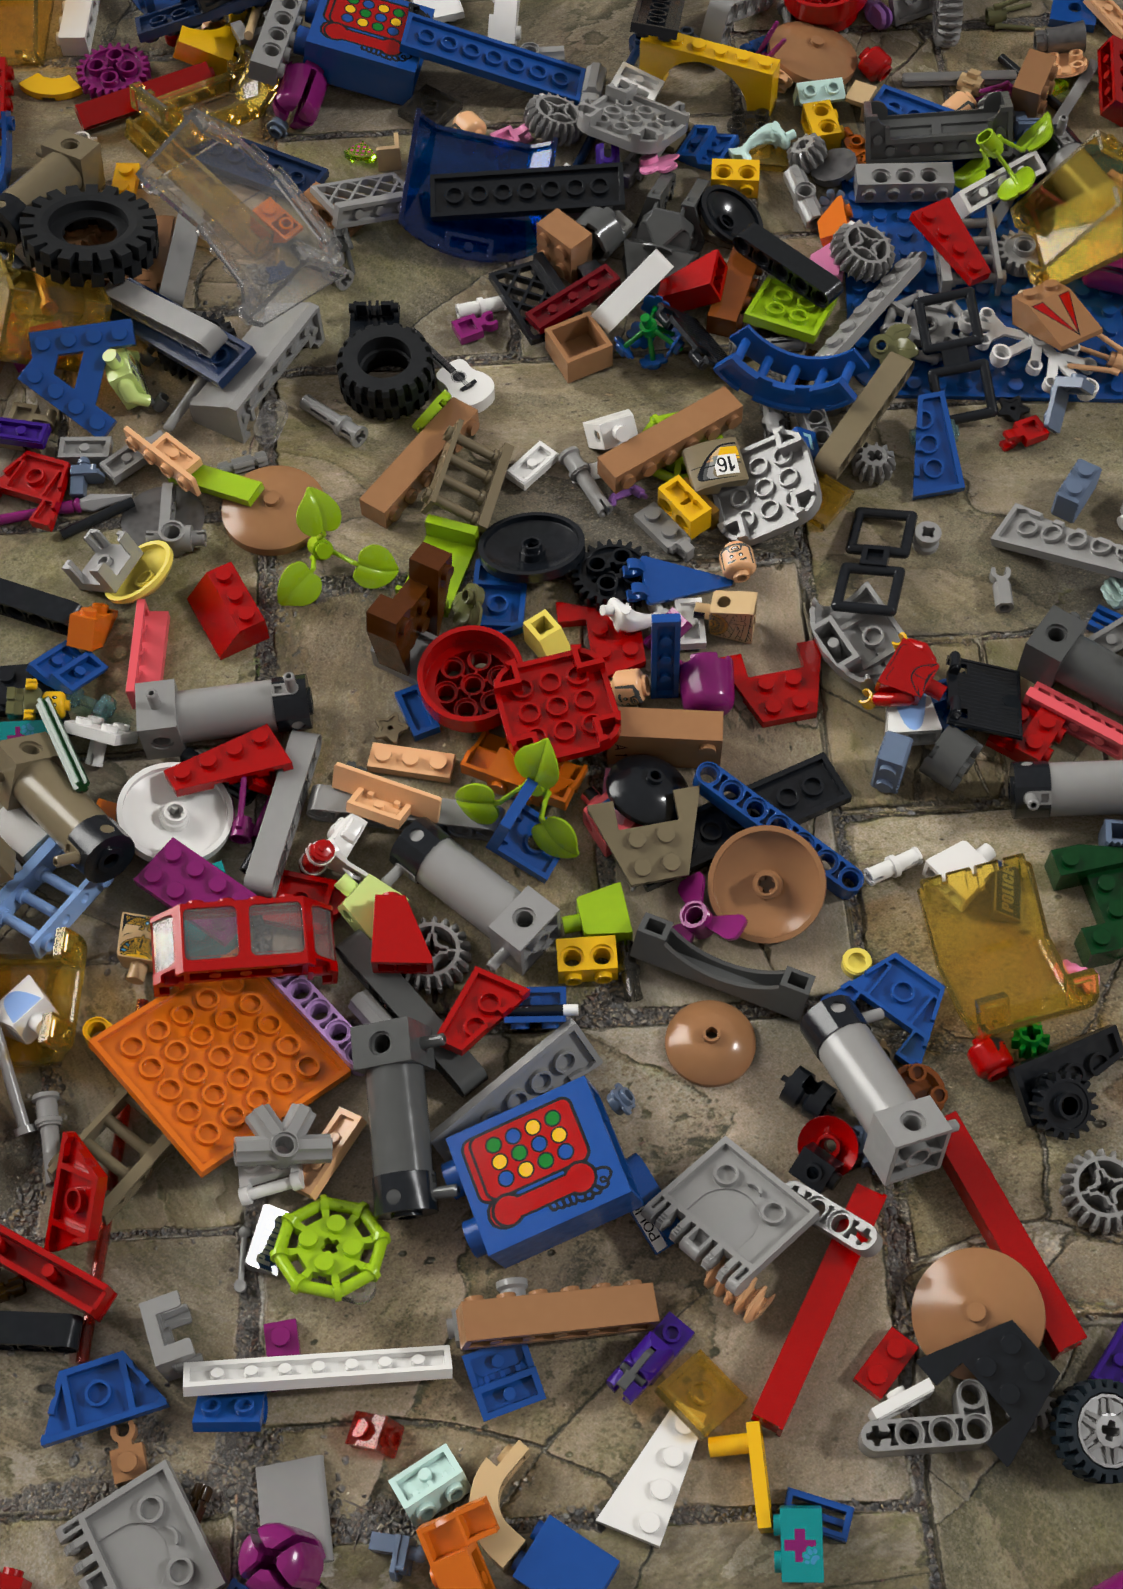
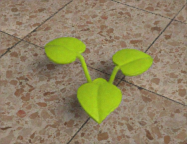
M1047 111L1019 138L1016 144L1003 138L1001 134L996 135L991 128L982 131L977 136L976 143L980 147L979 151L983 158H974L954 172L955 186L959 189H964L986 177V170L990 167L988 157H991L992 159L997 158L1010 175V178L1006 179L997 191V195L1002 201L1014 200L1020 194L1028 191L1035 182L1036 174L1031 167L1025 166L1014 174L1001 156L1004 151L1003 143L1021 153L1026 150L1029 152L1038 150L1050 140L1054 128L1050 113Z
M307 487L297 509L296 523L300 531L311 536L307 542L308 551L312 554L309 557L311 568L309 569L302 561L290 564L284 570L279 580L277 600L281 606H305L317 600L322 590V581L318 575L314 574L316 560H327L331 555H335L349 564L357 566L354 570L353 578L360 586L368 589L380 588L390 583L397 576L399 567L392 554L381 545L372 544L364 547L359 552L358 561L333 549L332 544L325 538L326 531L338 529L342 518L341 510L328 494L317 488Z
M544 738L536 743L520 748L514 757V763L520 775L526 778V780L530 778L538 783L532 795L535 797L543 796L538 817L540 823L533 826L531 830L532 837L537 846L551 856L565 859L575 858L580 853L577 836L572 826L566 820L556 816L545 819L548 800L552 795L549 789L558 782L559 767L549 738ZM526 780L498 800H495L494 792L490 787L480 783H471L461 787L456 792L455 799L462 811L471 820L479 824L489 825L499 818L500 812L497 806L519 793Z

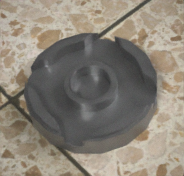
M834 148L827 151L828 157L824 159V164L819 165L817 170H811L812 178L817 185L836 187L840 185L841 181L846 179L847 182L854 176L855 165L858 162L852 150Z

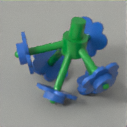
M646 295L641 306L642 311L646 313L640 316L641 322L635 321L632 323L631 329L626 333V336L629 338L627 342H624L619 335L615 336L614 341L617 344L614 347L620 356H626L628 359L634 358V354L629 346L635 349L638 347L642 349L649 347V354L641 358L639 363L642 368L656 370L661 367V364L667 363L668 358L672 357L673 354L678 355L683 351L685 342L682 341L684 337L675 327L670 331L665 330L655 320V313L659 309L658 303L661 302L670 306L669 303L663 301L660 295L655 297ZM656 336L664 340L665 347L669 349L666 357L662 353L655 354L653 341Z

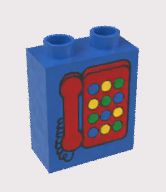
M308 0L305 22L310 23L311 27L299 25L293 48L294 54L304 56L303 63L308 60L324 70L323 75L327 80V84L329 83L330 85L406 107L410 106L424 61L422 58L399 51L408 17L409 1ZM419 5L420 9L426 14L428 13L431 19L434 18L435 9Z
M585 1075L446 1138L453 1159L441 1164L446 1185L457 1183L460 1186V1195L454 1198L457 1200L467 1196L474 1216L462 1222L466 1241L476 1258L488 1254L490 1258L505 1269L645 1206L599 1092Z

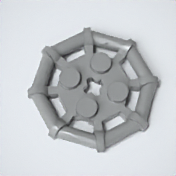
M917 290L912 295L898 301H893L887 307V314L883 325L880 327V334H884L894 324H908L912 327L908 339L917 347L922 348L915 309L911 310L909 306L914 305L913 302L916 298L932 294L925 293L923 290ZM956 300L925 306L927 322L931 327L929 332L932 344L964 338L970 335V333L967 334L961 331L959 336L952 334L953 329H959L957 322L963 311L956 303ZM950 311L955 318H953L952 316L949 318L947 312ZM896 316L902 317V322H895ZM919 350V355L913 359L931 363V366H934L942 361L941 353L925 355L922 350Z

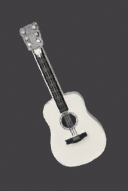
M412 328V329L415 330V334H416V333H420V332H419L418 330H416L415 328ZM430 345L434 363L441 368L436 374L438 389L441 392L446 389L452 395L451 397H455L477 409L478 413L487 409L495 399L493 380L487 374L472 369L462 359L449 363Z

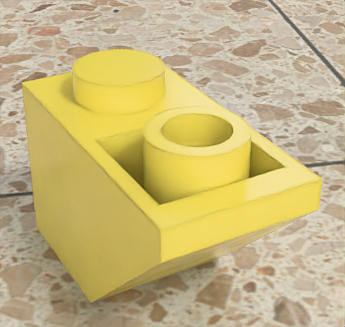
M546 609L523 622L524 641L538 658L570 651V644L562 627Z

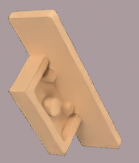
M126 426L123 428L127 438L125 442L133 452H140L150 465H157L167 478L170 479L172 477L185 492L190 491L197 497L201 495L197 481L191 475L203 465L198 455L167 432L150 444L130 427Z
M340 762L334 765L332 788L353 794L347 801L346 812L398 830L410 815L419 818L427 817L432 822L438 823L442 804L441 797Z

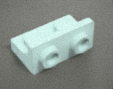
M840 77L796 83L792 97L794 106H802L805 103L829 99L831 103L845 101L846 94L843 79Z
M446 1443L388 1480L414 1527L431 1520L437 1513L452 1503L458 1502L471 1491V1485L464 1471Z

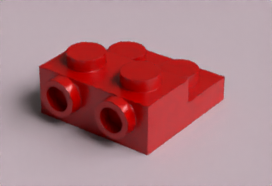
M1021 703L1023 740L991 734L986 742V746L1016 762L1049 761L1054 752L1051 747L1054 743L1060 744L1067 732V729L1063 728L1066 719L1043 707H1040L1037 712Z

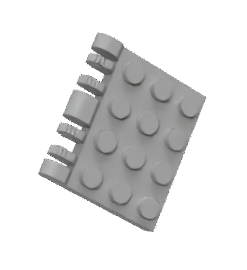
M725 1135L643 1207L641 1216L649 1223H655L654 1226L661 1232L673 1224L677 1216L680 1217L682 1221L672 1229L668 1238L675 1244L680 1242L679 1248L696 1263L702 1260L700 1266L707 1272L719 1264L723 1256H726L729 1261L719 1269L716 1279L721 1284L725 1283V1288L734 1296H739L762 1270L819 1219L820 1211Z
M166 1459L55 1530L61 1545L69 1543L64 1547L66 1557L76 1555L88 1546H90L93 1552L73 1567L72 1570L75 1576L82 1575L99 1565V1568L78 1582L81 1589H222L229 1584L170 1461Z

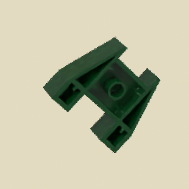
M1077 844L1051 850L1044 867L1053 891L1082 885L1097 925L1081 928L1074 942L1082 966L1090 969L1112 964L1123 957V847Z

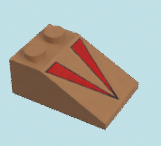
M1046 280L1038 286L1025 289L1023 292L1012 296V324L1060 351L1103 333V328L1072 290L1057 280Z

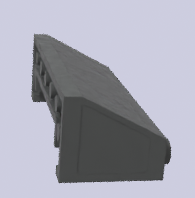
M1002 91L989 94L984 101V109L888 115L887 107L881 101H864L866 164L983 158L979 151L980 147L976 143V138L985 129L991 128L996 135L1001 134L1003 138L1011 142L1013 141V104L1009 92ZM1003 143L1004 151L1001 156H1012V147Z

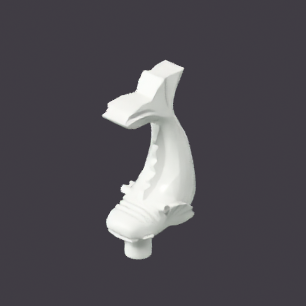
M615 597L610 598L607 605L600 606V614L608 616L612 620L617 632H636L651 627V614L634 611L629 606V603L624 604ZM661 603L651 606L647 605L651 614H666L669 609L663 608Z

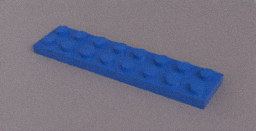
M412 12L408 13L399 48L400 52L535 95L540 93L547 95L549 92L552 95L556 96L558 94L562 98L566 97L567 100L574 101L576 106L580 102L586 72L585 68Z

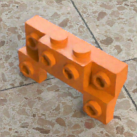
M488 731L481 733L476 743L467 750L460 763L461 773L487 782V786L498 795L508 794L526 780L516 769L514 757L511 751L507 749L509 746L506 737L502 738ZM568 761L558 763L559 779L549 789L552 795L549 797L548 805L566 811L574 793L578 792L588 771V765L586 764L582 767ZM531 795L526 805L533 804L540 807L543 796L535 797Z
M487 1496L456 1507L452 1512L423 1523L417 1528L416 1533L431 1567L430 1577L436 1588L496 1589L477 1544L478 1540L497 1533L500 1529Z

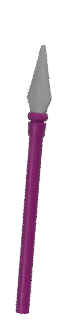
M89 494L81 499L75 498L73 501H64L61 504L58 515L73 514L75 511L76 513H81L82 511L95 512L132 497V494ZM37 508L1 514L0 525L29 520Z

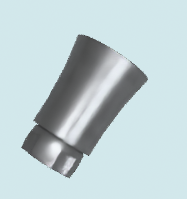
M1084 20L1035 31L1033 35L1034 49L1045 53H1068L1072 49H1081L1084 54L1086 50V27Z

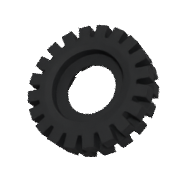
M86 184L85 192H80L77 185L65 187L66 195L55 189L46 192L47 199L41 196L34 199L32 206H26L22 212L23 217H20L19 226L23 254L26 257L27 264L30 268H35L37 274L44 278L51 275V281L62 285L69 277L73 287L84 288L86 280H91L92 288L105 287L104 278H109L113 285L125 282V275L134 279L142 274V268L148 270L154 264L153 258L157 259L159 253L158 225L153 208H149V203L143 198L136 200V194L125 190L119 194L118 187L107 185L103 192H99L98 184ZM88 225H98V228L110 231L117 230V236L113 241L100 245H75L68 243L63 238L65 230L72 228V230L89 228Z

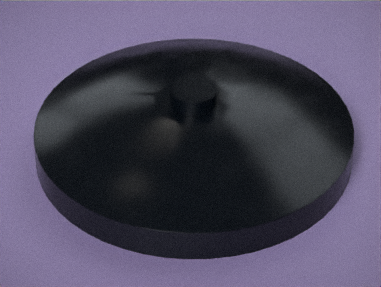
M528 512L504 518L491 525L482 534L478 543L480 563L489 574L504 581L524 584L545 582L567 574L582 561L586 549L584 533L578 524L567 517L547 512Z

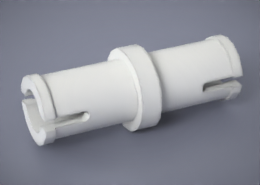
M500 296L485 299L478 297L476 301L455 304L458 319L471 314L481 317L486 311L497 312L507 310Z
M912 847L910 850L896 856L889 855L885 857L883 862L863 870L865 880L870 886H874L876 883L890 877L897 878L902 875L903 871L916 865H921L923 863L922 854L917 847Z

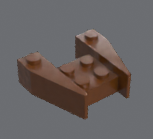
M422 542L409 558V579L392 599L380 594L366 611L367 634L379 664L409 676L410 651L414 647L417 637L426 631L437 637L439 636L450 579L454 572L452 553Z

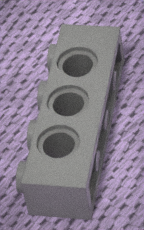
M952 162L856 164L853 179L855 203L940 201L947 197L952 198L955 186Z

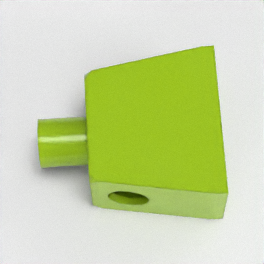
M621 882L577 897V914L561 917L564 934L581 931L582 937L615 935L616 946L631 945L633 943V930Z

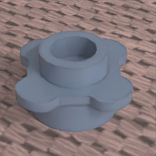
M616 1083L614 1085L615 1089H612L607 1095V1101L616 1114L622 1115L625 1113L630 1115L632 1114L631 1109L636 1107L635 1098L627 1087Z

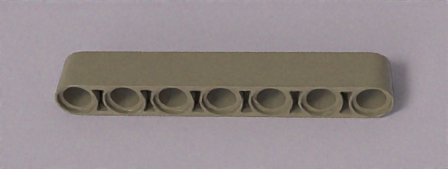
M892 351L887 355L819 450L814 460L816 471L836 480L841 476L909 379L915 361Z

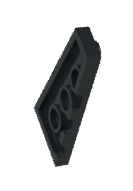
M1109 1024L1007 1067L1026 1126L1034 1127L1038 1123L1035 1118H1031L1033 1110L1032 1106L1029 1105V1101H1032L1033 1093L1031 1091L1039 1086L1038 1080L1040 1078L1048 1079L1049 1072L1059 1073V1070L1081 1074V1080L1088 1081L1093 1076L1100 1075L1123 1056V1043L1116 1025Z

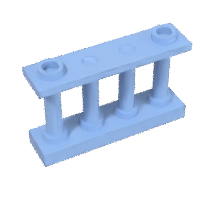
M50 837L22 866L23 869L14 875V879L8 881L0 890V929L2 926L8 925L30 938L29 944L36 958L40 960L55 947L61 936L104 888L110 886L114 880L113 878L103 883H93L85 879L79 887H76L53 874L52 872L57 868L53 864L54 856L65 853ZM42 883H47L68 895L69 898L60 908H57L33 893ZM26 903L47 915L50 919L38 930L14 916V913Z

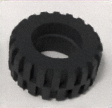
M387 322L380 323L379 326L368 325L365 327V330L361 331L359 329L354 332L353 338L349 337L338 352L336 367L341 394L347 405L352 406V409L359 414L363 412V415L367 418L373 419V417H377L378 420L386 421V418L397 420L403 415H406V417L414 413L415 409L419 410L425 405V401H428L433 394L432 390L435 388L436 381L432 349L420 333L415 334V330L408 326L403 328L398 323L387 325ZM392 365L405 369L401 373L387 378L368 375L369 372L381 366Z

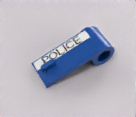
M634 1153L627 1157L626 1161L643 1203L646 1205L661 1192V1189L644 1161L637 1153ZM643 1207L630 1212L655 1255L674 1244L668 1237L672 1229L680 1222L678 1217H676L673 1224L661 1232L654 1226L655 1223L651 1224L641 1216Z

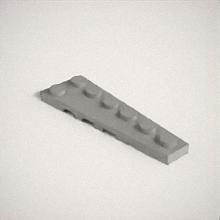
M1017 503L1014 504L990 538L991 544L994 547L1123 579V545L1115 544L1103 537H1091L1083 529H1071L1066 527L1063 521L1058 519L1051 521L1044 518L1043 513Z
M570 1017L430 1132L431 1144L447 1162L452 1158L446 1138L549 1092L567 1081H573L600 1066L603 1061L578 1024Z

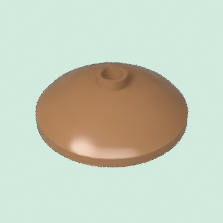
M702 1000L685 1006L672 1018L665 1035V1051L673 1069L688 1082L703 1087H720L736 1081L749 1069L755 1056L756 1036L750 1021L740 1010L725 1002ZM708 1032H714L717 1035V1037L711 1039L708 1038L706 1034Z

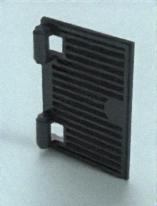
M661 302L658 303L659 309L655 313L656 319L665 330L670 331L675 327L692 347L688 353L689 358L699 370L703 371L708 366L714 367L716 363L728 357L697 318Z
M953 651L950 655H947L946 665H949L946 673L947 709L950 710L947 716V724L1022 741L1020 671L963 659L958 651ZM961 668L965 669V673L960 672ZM961 712L966 713V718L960 717Z

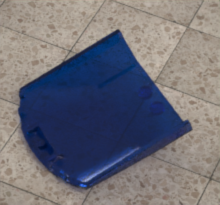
M416 108L398 223L427 246L464 260L496 263L515 261L532 256L537 253L536 223L547 215L432 222L430 175L554 167L558 138L553 137L551 141L537 144H525L437 125L421 113V108Z

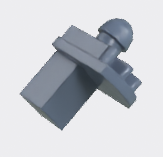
M1015 111L1016 114L1013 116L1014 139L1018 141L1040 118H1027L1025 111Z
M82 456L78 459L77 465H71L70 496L73 500L87 496V484H103L105 482V474L99 468H96V464H90L89 458Z
M372 1531L368 1549L373 1553L392 1555L389 1569L391 1581L400 1582L403 1575L411 1576L413 1561L415 1563H423L427 1560L422 1546L418 1545L416 1547L417 1541L412 1537Z

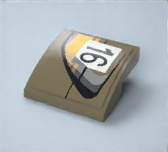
M736 437L706 441L682 450L681 454L691 487L698 495L719 494L721 487L747 485L749 477Z

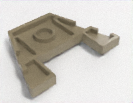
M699 785L673 790L678 820L619 830L613 801L587 805L588 814L596 824L600 835L608 845L612 856L630 887L689 876L700 792Z

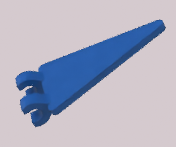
M641 556L640 559L628 558L627 566H622L624 578H634L640 575L642 577V583L633 582L631 584L632 590L626 591L627 601L638 602L645 599L646 604L650 606L730 588L733 584V580L723 576L648 556Z

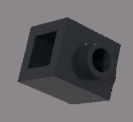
M812 1142L803 1147L788 1172L821 1194L828 1189L834 1190L843 1176L839 1171L844 1163Z

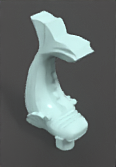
M774 121L756 130L743 146L728 148V154L733 159L752 160L749 154L751 149L759 145L772 144L775 149L780 147L783 150H788L791 146L790 141L797 138L794 129L785 132L780 127V124Z

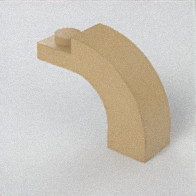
M520 1440L514 1446L508 1444L497 1457V1460L500 1462L497 1466L487 1457L485 1458L474 1477L469 1502L483 1496L488 1498L500 1529L497 1533L478 1540V1543L486 1556L503 1573L511 1566L519 1552L527 1546L526 1540L504 1520L500 1512V1498L504 1487L530 1456L529 1448Z

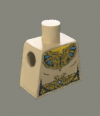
M122 912L117 957L122 967L129 968L126 980L133 984L142 985L146 973L153 972L150 918L154 916ZM174 933L157 935L159 971L166 968L174 952Z

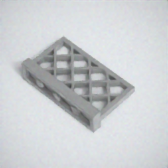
M395 172L310 186V193L333 216L332 225L336 229L421 215L423 192L419 188L411 190Z

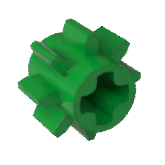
M1026 1022L1021 1029L1014 1028L1011 1049H1018V1058L1028 1059L1048 1050L1050 1034H1043V1025Z

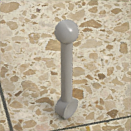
M242 1226L238 1231L241 1237L238 1280L234 1283V1289L237 1293H244L247 1290V1284L244 1281V1263L246 1259L247 1238L251 1234L248 1226Z

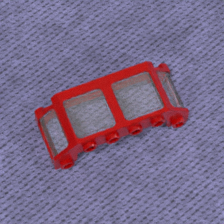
M283 894L275 898L252 896L245 900L221 898L215 902L191 900L151 917L154 997L170 996L169 987L179 986V990H183L187 983L307 975L308 980H313L314 976H322V985L337 984L338 962L336 961L333 932V906L305 896Z

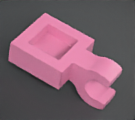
M525 123L515 129L509 125L490 133V141L500 155L522 147L521 142L526 144L533 141V137Z

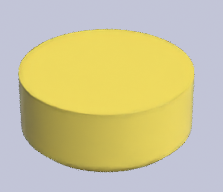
M862 948L847 950L841 961L842 971L852 979L858 978L872 966L870 954Z

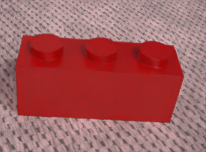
M232 562L206 572L187 598L191 609L220 660L270 638L265 619Z

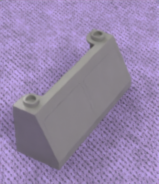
M271 302L266 310L260 313L258 320L241 339L251 345L256 354L223 389L208 381L200 392L191 399L189 408L193 422L245 444L251 436V433L247 431L249 420L254 421L256 419L254 409L304 346L310 349L312 346L319 349L325 341L318 305L311 302Z

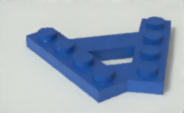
M130 318L29 332L32 359L17 379L95 437L107 436L117 421L96 406L106 366L102 356L108 349L136 346L133 320ZM83 353L75 388L73 389L54 374L58 357Z

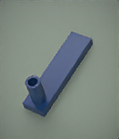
M680 613L651 614V699L679 698Z

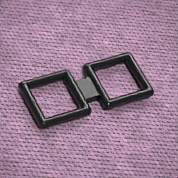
M965 287L916 298L913 304L922 351L925 355L941 353L944 366L930 369L927 372L930 392L941 391L938 378L980 370L987 408L950 415L951 424L957 425L996 417L998 415V407L989 362L985 358L970 361L967 347L981 345L984 342L974 288ZM965 298L973 336L932 344L925 306Z
M866 507L855 509L845 551L848 554L861 555L859 563L844 562L841 565L831 604L833 611L890 617L896 615L905 577V569L888 566L890 558L906 559L909 557L918 518L916 512ZM863 519L906 521L900 548L857 544ZM850 573L893 577L887 605L844 601Z

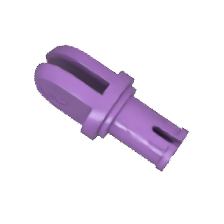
M867 0L862 8L865 11L866 20L879 30L890 27L893 22V14L890 8L881 0Z

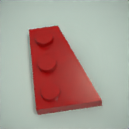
M475 966L437 1033L445 1034L447 1039L446 1044L440 1047L463 1056L500 1023L504 1017L509 1015L530 996V989Z

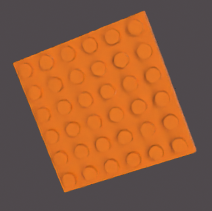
M239 948L233 950L232 952H230L222 958L237 956L239 953ZM267 978L187 983L183 990H179V986H175L170 989V996L157 997L89 1039V1048L201 1178L233 1157L235 1137L255 1136L245 1122L246 1116L255 1108L269 1103L282 1122L292 1103H302L308 1106L351 1076V1069Z

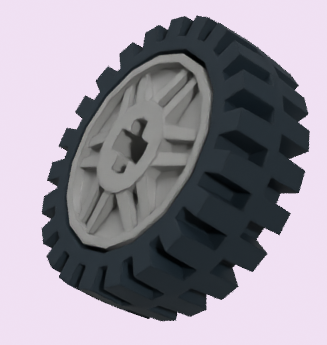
M1089 1379L1076 1382L1073 1386L1067 1387L1063 1391L1065 1395L1058 1396L1055 1402L1059 1407L1052 1408L1051 1415L1056 1417V1421L1050 1422V1430H1056V1436H1051L1050 1438L1052 1444L1059 1445V1449L1055 1450L1058 1458L1065 1459L1062 1465L1067 1470H1073L1072 1475L1084 1479L1086 1482L1096 1484L1123 1483V1383L1113 1381L1112 1379Z

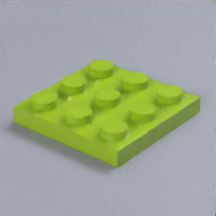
M768 274L745 311L743 322L757 328L773 331L779 335H786L799 339L802 342L814 344L836 306L838 297L828 307L820 308L774 276Z

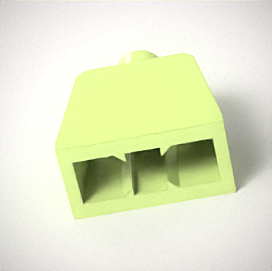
M345 873L334 885L346 896L337 909L354 931L362 930L372 941L375 894L383 895L385 892H399L371 874H368L358 884Z

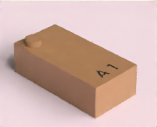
M618 707V710L621 712V733L618 741L607 750V764H615L624 757L641 754L660 758L676 768H698L701 763L707 761L714 762L720 766L724 711Z

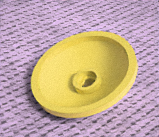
M155 540L138 546L144 554L116 593L104 592L105 596L115 604H130L153 594L163 584L172 568L173 550L166 542Z

